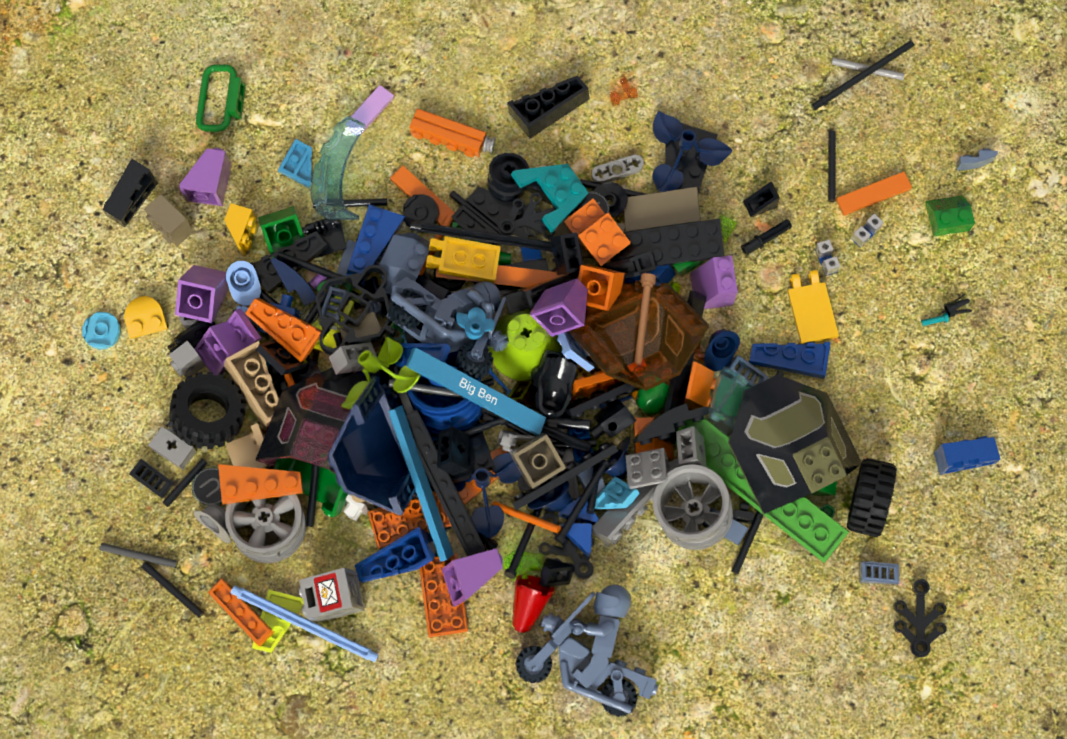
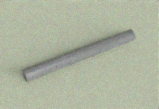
M834 57L831 65L863 71L870 67V65ZM883 68L872 73L898 80H903L905 73Z

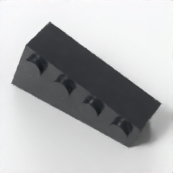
M577 75L556 83L554 87L543 88L533 95L529 96L527 94L522 96L520 100L507 102L508 111L531 139L590 99L589 89Z

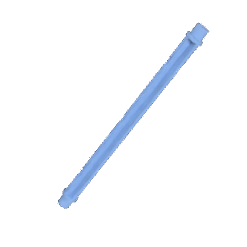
M234 585L231 590V594L237 596L238 599H242L333 644L365 658V660L369 659L375 662L379 655L373 652L372 649L353 642L247 591L243 587L239 588Z

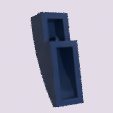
M275 256L269 257L288 293L296 290L304 306L315 301V293L296 270Z

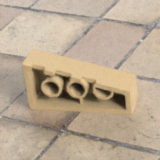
M257 341L226 358L224 367L234 383L239 386L241 394L244 395L248 405L266 430L279 399L274 389L271 375L268 372L266 361L256 351L260 344Z

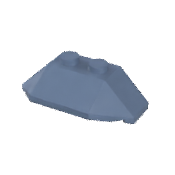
M415 233L394 234L379 263V266L383 267L387 273L386 293L391 295L393 284L405 277L416 281L429 253V241Z

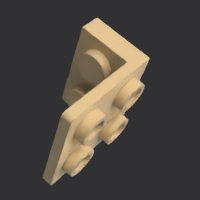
M258 423L251 425L252 433L226 443L233 466L265 469L275 465L273 458L256 459L264 439V433Z

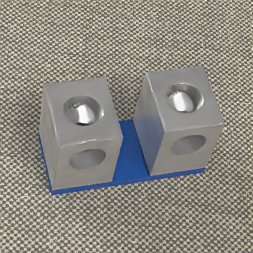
M873 214L866 221L864 227L861 226L853 234L851 240L861 248L881 229L884 222Z
M830 240L817 243L815 247L825 276L838 272L840 268L837 257L832 258L831 254L834 249Z

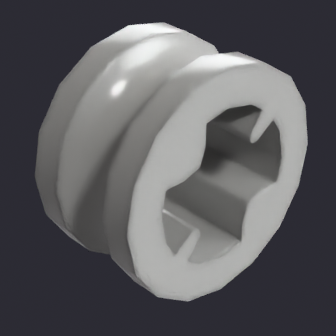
M489 136L485 137L483 152L489 151L493 154L495 137L492 139Z

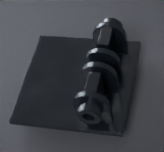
M340 214L306 224L305 227H302L303 233L307 235L317 231L329 246L316 258L346 249Z

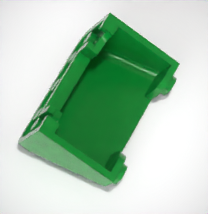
M296 436L289 456L278 457L274 470L300 472L303 493L309 496L314 448L322 449L317 501L323 503L321 509L325 515L329 517L338 516L347 502L345 499L348 493L343 491L341 485L336 481V473L330 469L328 454L331 448L307 436Z

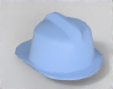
M246 261L232 263L226 272L230 293L238 304L244 306L251 305L253 300L259 298L261 294V286L253 265Z

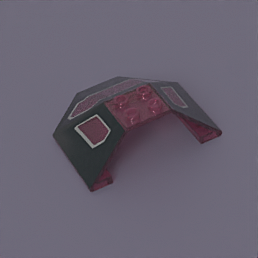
M332 367L283 389L255 460L275 467L277 459L294 458L329 469L335 473L334 468L328 462V454L351 411L343 408L341 405L345 402L351 389L358 382L367 381V378L351 372L336 375Z

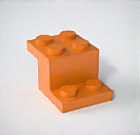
M594 198L563 221L571 233H577L579 244L585 252H590L599 266L605 264L631 243L610 214L604 213Z

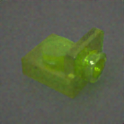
M721 214L719 218L722 224L723 242L727 243L737 226V222Z

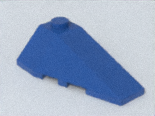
M418 527L355 565L359 581L363 583L415 571L433 561L436 548L432 536L421 527Z

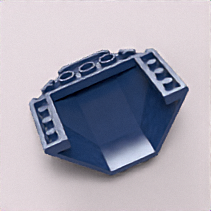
M374 376L353 405L328 454V462L334 468L336 481L341 485L344 492L400 516L403 515L416 491L389 415L390 410L401 405L403 406L398 395H392L391 388L386 384L381 385L380 378Z

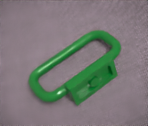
M214 64L207 67L203 72L196 114V125L202 131L221 132L230 125L232 116L234 119H242L246 84L240 77H237V72L231 65ZM213 72H229L230 78L224 120L218 125L204 124L203 118L210 74Z

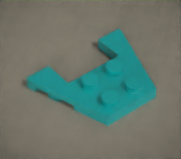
M569 164L514 170L511 174L520 188L537 181L556 208L555 211L544 215L542 221L551 233L588 195V191Z

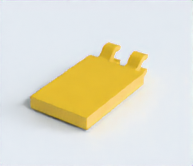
M444 236V241L431 238L429 251H442L441 258L428 255L426 268H439L438 273L495 283L501 246Z
M817 270L809 271L808 279L810 285L801 287L799 273L793 274L789 278L792 289H788L787 293L800 344L834 339L839 336L825 282L819 283Z

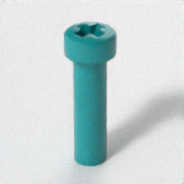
M943 313L942 316L921 320V324L926 326L943 321L946 323L949 322V316L947 313Z

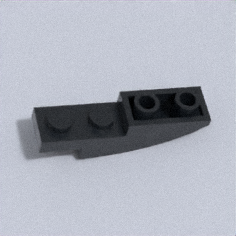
M687 404L664 412L646 424L634 437L633 443L640 442V445L651 443L652 438L658 437L659 440L669 438L670 433L675 432L674 426L676 428L686 425L685 421L690 419L693 422L704 420L703 416L709 414L708 407L705 406L689 411Z

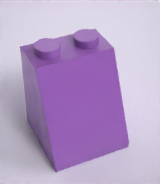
M207 148L180 183L179 188L186 201L223 206L231 170V163L226 152L221 148Z
M732 255L713 257L690 273L692 291H697L706 296L704 309L733 306L738 290Z
M193 265L178 279L175 315L212 323L228 292L229 286L226 280V272Z
M578 279L546 289L530 315L551 336L582 327L585 324L588 289Z
M497 548L453 560L442 568L453 607L470 598L503 568V559L501 554L498 553Z

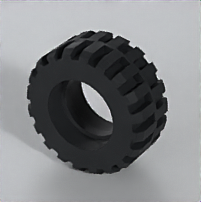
M200 372L196 373L195 377L192 375L186 377L185 382L181 381L177 385V389L173 391L170 402L169 419L172 422L171 427L173 431H177V436L181 440L185 438L186 444L191 446L193 443L199 449H202V446H206L207 449H213L215 445L220 448L225 446V441L230 443L234 440V435L237 436L244 421L246 405L241 389L238 385L234 386L233 380L230 378L228 380L224 379L225 375L222 374L217 376L213 375V372H207V374L203 375ZM209 399L219 403L225 409L226 415L217 421L205 422L194 417L189 407L196 401Z
M871 458L862 460L848 514L847 528L850 531L872 537H879L882 534L896 481L897 467L894 464Z

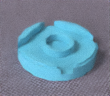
M96 312L85 320L82 327V335L86 343L92 348L99 350L107 349L119 340L121 326L112 314Z

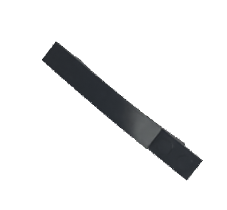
M651 251L599 266L625 273L624 279L636 277L656 269ZM579 271L504 295L507 298L505 303L508 313L512 314L525 309L532 310L546 289L578 279Z

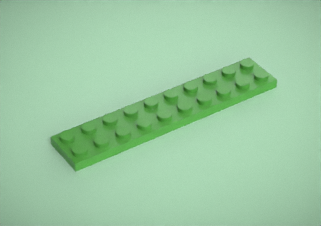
M706 418L697 422H693L692 419L685 421L686 425L681 426L678 431L694 426L704 437L707 468L718 474L725 485L762 513L728 444L729 436ZM806 497L763 514L823 563H826L850 532Z

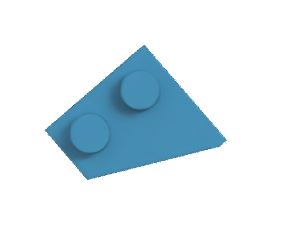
M295 139L278 168V172L310 189L312 147Z

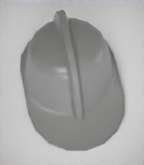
M211 503L204 510L194 512V516L202 525L210 529L225 543L231 542L226 532V511L223 508Z

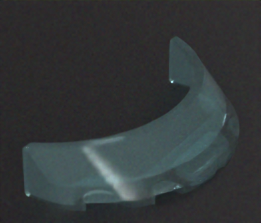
M350 116L338 122L332 129L334 134L328 142L323 144L319 152L322 156L313 169L311 200L316 205V212L327 219L359 220V215L347 210L342 196L343 175L349 155L365 129L364 123Z

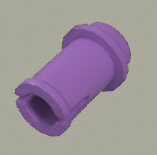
M316 274L308 284L317 291V286L330 278Z

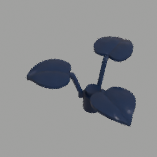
M658 111L654 118L653 134L655 138L662 143L679 140V146L681 147L673 168L667 164H661L653 171L652 179L656 189L660 192L677 190L682 185L684 175L675 169L683 151L690 150L693 145L696 151L700 152L699 159L709 166L721 164L732 153V149L729 146L712 138H704L697 145L698 141L695 140L696 134L694 131L689 129L683 131V125L678 119L661 111Z
M509 453L501 454L493 459L496 469L492 471L495 474L491 471L488 472L485 468H479L469 479L455 483L458 492L465 488L466 482L470 483L472 480H475L476 486L482 488L485 508H477L471 518L477 531L487 538L496 536L504 523L502 509L497 505L490 507L488 505L486 487L490 484V477H499L502 483L512 484L522 476Z

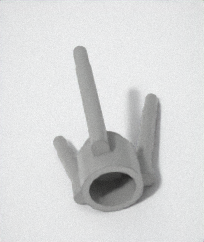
M501 430L498 435V445H502V450L511 452L514 449L510 447L515 446L517 439L531 440L536 436L521 435L516 431Z

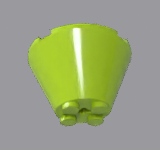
M530 309L512 314L508 313L499 319L495 331H501L502 335L508 336V345L503 351L500 350L498 352H495L493 347H489L495 367L504 376L506 375L515 381L531 379V373L539 366L546 349L562 353L563 349L557 340L558 335L551 336L530 315L532 311Z

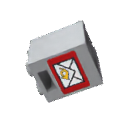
M340 568L299 580L300 586L298 591L300 596L303 597L304 603L302 611L308 620L321 623L365 611L366 605L362 600L357 572Z

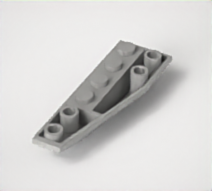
M678 458L669 462L670 468H666L667 473L680 467ZM658 484L635 488L640 494L635 498L634 502L627 508L608 509L592 527V533L606 546L616 545L622 538L623 531L625 529L628 531L635 524L636 516L639 515L641 517L648 509L646 505L650 501L653 502L654 492Z

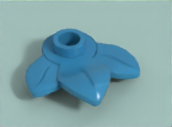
M479 307L470 309L468 314L460 312L456 314L457 324L464 328L467 337L473 340L481 338L484 332L491 331L495 325V321L486 318L485 312Z

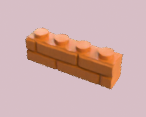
M417 108L409 127L413 137L428 139L434 145H445L451 151H462L468 157H480L485 137L487 136V133L419 108Z

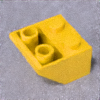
M230 203L224 221L241 255L245 256L252 247L251 239L253 234L257 233L259 224L252 209Z

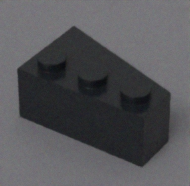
M134 159L130 160L112 194L104 204L103 211L107 217L126 227L158 184L150 169Z

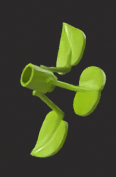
M386 337L378 357L369 350L363 351L359 355L358 362L364 367L362 372L366 375L367 381L358 382L351 389L345 402L341 405L343 408L352 409L371 380L368 372L376 373L379 369H382L396 378L393 388L398 393H404L416 384L421 374L410 368L402 367L399 375L387 369L389 364H395L402 356L403 347L400 343Z

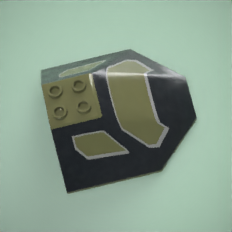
M778 374L743 391L742 401L734 420V427L728 444L763 514L812 494L847 476L861 465V460L828 393Z

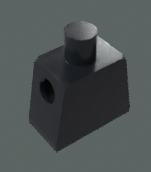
M617 399L609 402L593 417L598 424L590 430V433L596 440L604 433L613 438L637 420L627 407Z

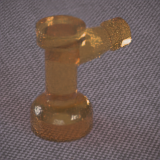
M626 78L620 79L624 92L618 94L616 91H612L609 93L613 106L619 105L620 101L624 99L638 98L636 88H630Z

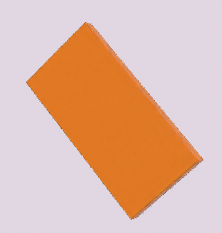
M432 492L444 528L452 527L436 492ZM418 497L410 500L403 515L400 516L381 507L367 511L378 549H383L418 527H421L430 534Z
M454 553V555L444 561H440L439 556H434L433 561L420 568L429 638L468 632L465 604L462 602L458 606L453 607L442 572L443 567L458 559L457 553Z

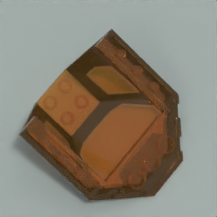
M623 280L621 292L609 311L586 306L584 326L570 330L569 333L607 376L640 389L648 390L680 375L709 328V324L668 283H661V286L653 285L650 293L642 363L640 365L635 364L634 359L643 287L640 281H635V284L625 283V280Z

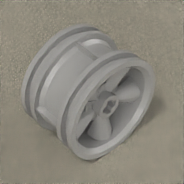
M700 465L677 467L668 472L667 481L659 483L655 489L653 497L654 513L666 536L676 545L690 550H702L714 546L728 533L733 521L732 501L724 481L711 469ZM699 483L708 486L702 497L693 496L691 484ZM675 492L684 500L681 507L667 506L670 497ZM722 497L720 514L710 512L708 504ZM697 507L699 511H694L692 513L691 509H695ZM683 518L687 524L684 530L680 531L672 527L669 522ZM704 521L709 525L708 528L698 531V525Z
M296 494L277 497L280 499L274 506L266 504V499L227 504L225 512L227 530L238 549L246 557L260 563H276L285 560L298 550L306 534V517ZM253 502L255 508L252 512H243ZM295 510V519L292 527L279 522V514ZM267 515V521L263 522V516ZM251 524L255 531L248 542L240 537L238 528ZM273 530L281 541L265 546V533Z

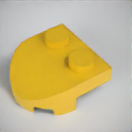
M140 296L133 299L127 305L124 318L130 339L168 329L163 312L164 309L159 301L150 296Z

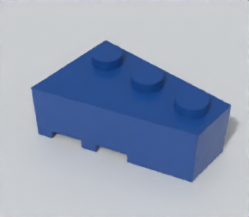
M981 436L975 440H962L941 444L934 452L939 475L992 465L1001 460L995 438H988L987 436Z

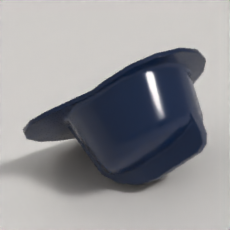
M723 328L710 336L709 346L704 355V364L712 371H720L729 365L740 345L738 334Z
M630 438L623 439L616 447L618 452L610 456L608 462L611 466L604 473L613 478L617 477L620 480L627 475L626 455L629 454L626 450L629 446Z
M564 482L528 503L527 506L529 509L543 507L550 512L560 511L566 505L573 502L568 492L569 482Z

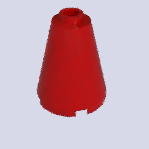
M519 575L515 580L512 626L515 627L517 632L526 633V631L532 629L553 595L554 587L541 586L539 584L540 578L528 575L526 579L522 578L523 575Z

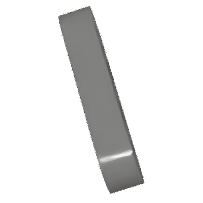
M631 155L594 167L591 177L593 182L601 184L641 172L644 162L639 155ZM632 161L639 163L638 167L635 168V166L632 165ZM614 166H621L623 171L616 174L612 171V168ZM597 172L603 174V178L597 176Z

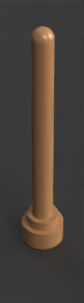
M649 273L641 274L640 279L643 294L634 359L637 365L642 363L651 288L656 284V275Z

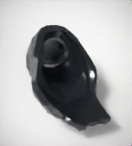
M558 356L557 358L551 357L550 359V357H546L539 374L535 400L536 408L543 416L549 418L561 416L572 399V385L578 366L573 362H568L566 358Z

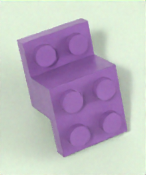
M240 308L233 312L227 322L209 327L195 347V351L208 370L213 372V375L218 376V374H223L226 370L224 367L226 358L260 341L262 338Z

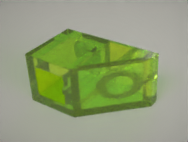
M516 550L503 558L502 570L504 572L509 568ZM524 552L516 570V577L523 575L522 578H527V573L531 570L535 572L543 566V561H545L543 554ZM516 577L515 579L509 578L513 584L515 583Z

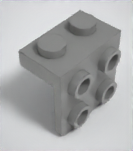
M664 448L626 455L629 488L634 489L667 481L666 468H670V463Z

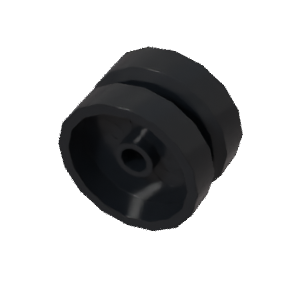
M502 153L494 157L489 164L487 187L489 192L495 198L502 201H514L522 197L526 192V186L520 188L511 174L514 170L529 169L527 161L515 153Z

